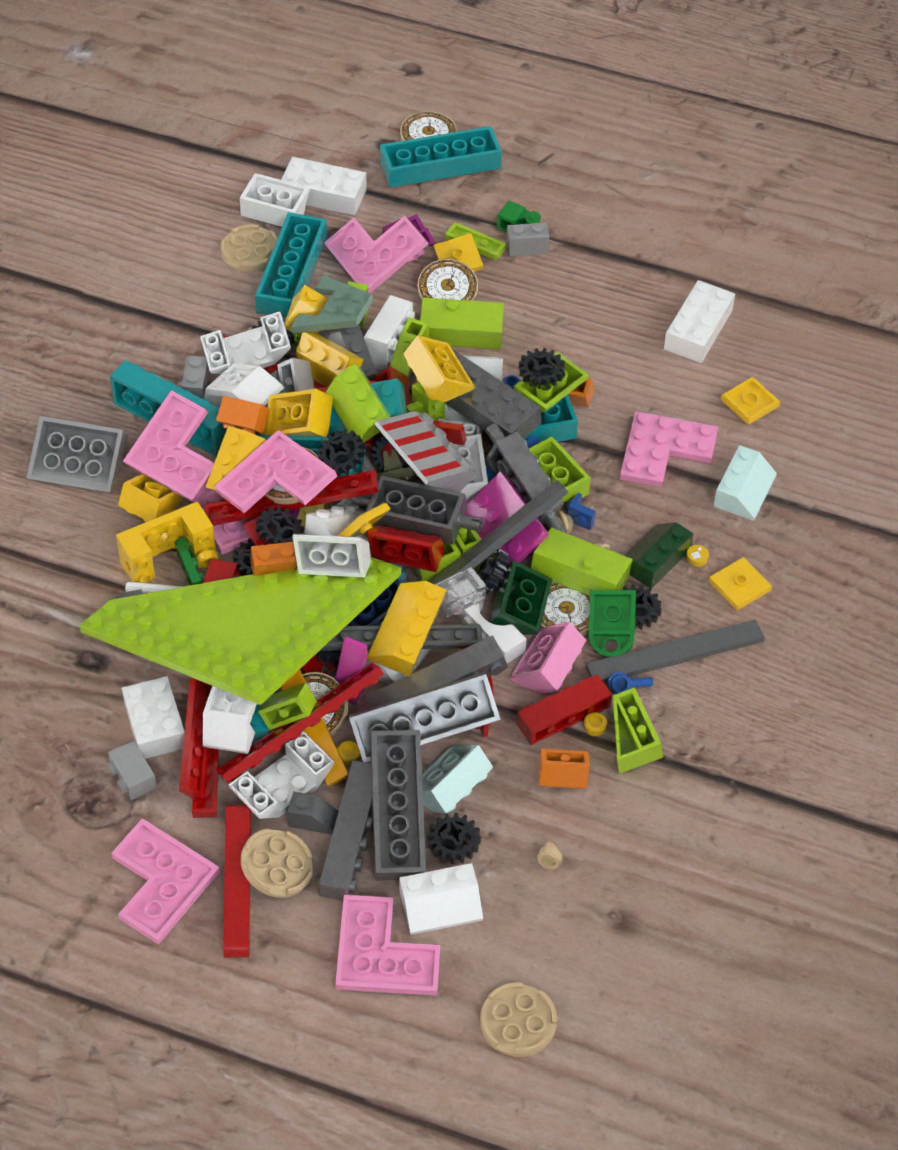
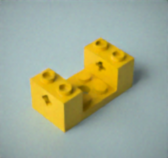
M198 501L116 534L120 563L132 582L148 583L155 579L152 557L169 549L177 548L175 542L179 538L183 537L189 541L191 554L195 558L203 551H216L213 525Z

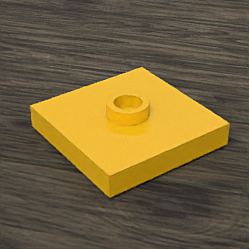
M471 233L433 245L438 260H458L468 265L474 272L484 269Z
M754 377L723 393L720 399L748 425L780 406V401Z
M383 503L355 519L338 537H357L361 534H366L391 508L387 503Z
M744 557L709 577L708 581L736 611L767 594L772 589V585Z

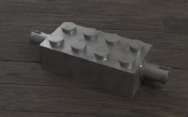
M497 423L492 424L485 430L494 443L485 459L486 463L495 476L500 471L506 474L526 503L530 502L551 485L549 476L543 472L537 457L532 455L526 440L519 435L518 431L505 437ZM562 498L541 514L538 520L542 525L546 524L549 530L552 527L566 533V529H564L557 518V513L564 504Z
M380 477L378 493L352 498L354 505L366 506V512L383 503H387L391 508L373 527L377 525L392 526L400 530H412L420 534L436 535L442 538L443 543L454 545L461 528L480 532L483 526V518L466 515L468 509L464 493L391 477Z

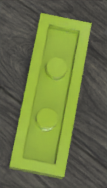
M456 222L445 233V240L447 241L471 233L479 254L495 261L506 250V243Z

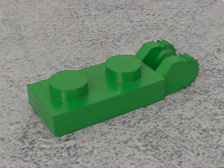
M183 537L177 539L175 542L177 556L189 586L202 584L204 577L201 572L198 573L196 570L198 569V564L195 556L191 554L189 541Z

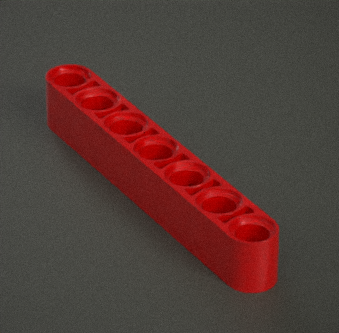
M226 805L224 958L250 957V882L245 877L241 867V853L244 845L251 837V810L247 805Z

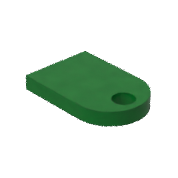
M590 590L589 640L593 649L605 658L628 653L635 642L636 590ZM610 641L618 643V648L614 652H608L605 649L606 644Z

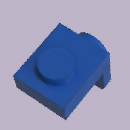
M578 493L574 499L571 498L569 500L566 510L573 519V523L579 527L591 530L595 523L596 511L581 505L582 494Z

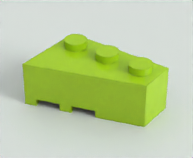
M635 687L613 695L619 774L663 758L662 743Z

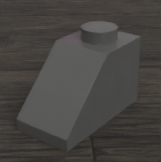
M293 791L288 808V825L293 828L332 835L339 811L317 795Z

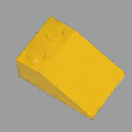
M317 389L269 395L267 408L270 409L263 435H273L279 430L286 436L327 437L333 396Z
M140 474L123 483L118 506L148 522L172 512L184 497L144 474Z

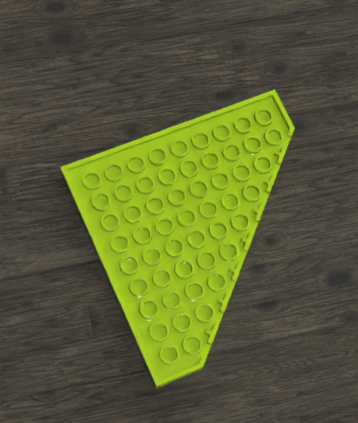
M371 557V563L365 577L299 574L297 568L256 576L254 574L118 598L109 600L82 622L79 627L81 633L261 705L402 575L401 567Z

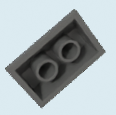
M359 324L357 327L323 330L318 333L364 359L360 369L369 381L376 377L377 372Z

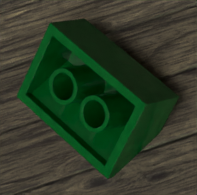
M677 522L656 524L624 555L633 559L629 575L652 589L687 554L688 548L692 546L694 533Z
M513 560L508 565L504 581L498 584L488 622L500 626L512 624L522 635H537L540 632L552 578Z

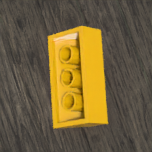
M427 581L400 583L367 659L410 677L441 607L446 589Z

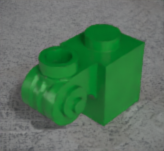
M508 200L497 215V229L507 233V225L540 223L541 215L537 211L530 212L526 210V207Z

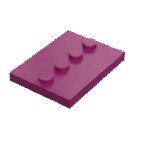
M500 471L467 503L468 510L466 515L483 518L481 531L477 532L482 540L527 503L506 474ZM536 518L501 546L500 549L508 553L510 556L508 561L510 563L513 560L520 563L549 534L538 518Z

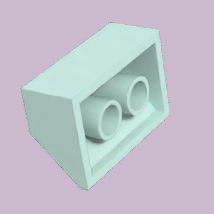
M739 445L716 490L714 507L752 521L755 520L777 474L760 452Z
M452 744L422 773L423 805L433 813L447 814L456 808V803L472 792V788L477 783L487 777V773L493 766L479 745Z

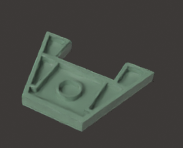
M324 275L318 283L316 291L320 294L331 296L318 316L298 314L291 325L292 333L357 327L373 302L372 294Z

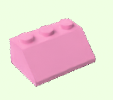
M571 622L540 628V632L534 635L510 676V680L541 694L558 691L562 687L567 673L572 669V664L576 657L581 653V648L586 639Z

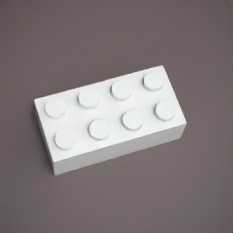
M297 157L291 158L281 179L310 188L306 205L354 216L367 190L366 172Z
M698 280L666 332L664 350L702 363L733 311L735 293Z

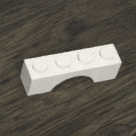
M470 580L451 591L448 595L449 611L453 615H457L463 625L480 624L482 640L493 635L507 664L525 652L526 638L512 624L504 626L495 625L482 617L480 612L483 609L484 594Z

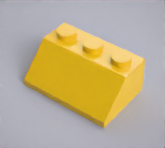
M304 285L292 300L284 323L285 328L291 331V325L298 314L318 316L329 298ZM311 331V332H309V333H317V334H318V333H320L321 331ZM302 332V333H294V334H296V335H298V336L301 337L302 334H303V332Z
M303 332L296 349L298 359L310 362L312 378L327 387L331 385L339 373L354 363L361 368L364 361L361 357L317 333Z
M417 336L403 353L408 361V366L414 371L417 381L424 388L426 396L433 401L447 402L475 388L447 342Z
M228 426L206 488L218 494L214 486L261 446L266 439Z

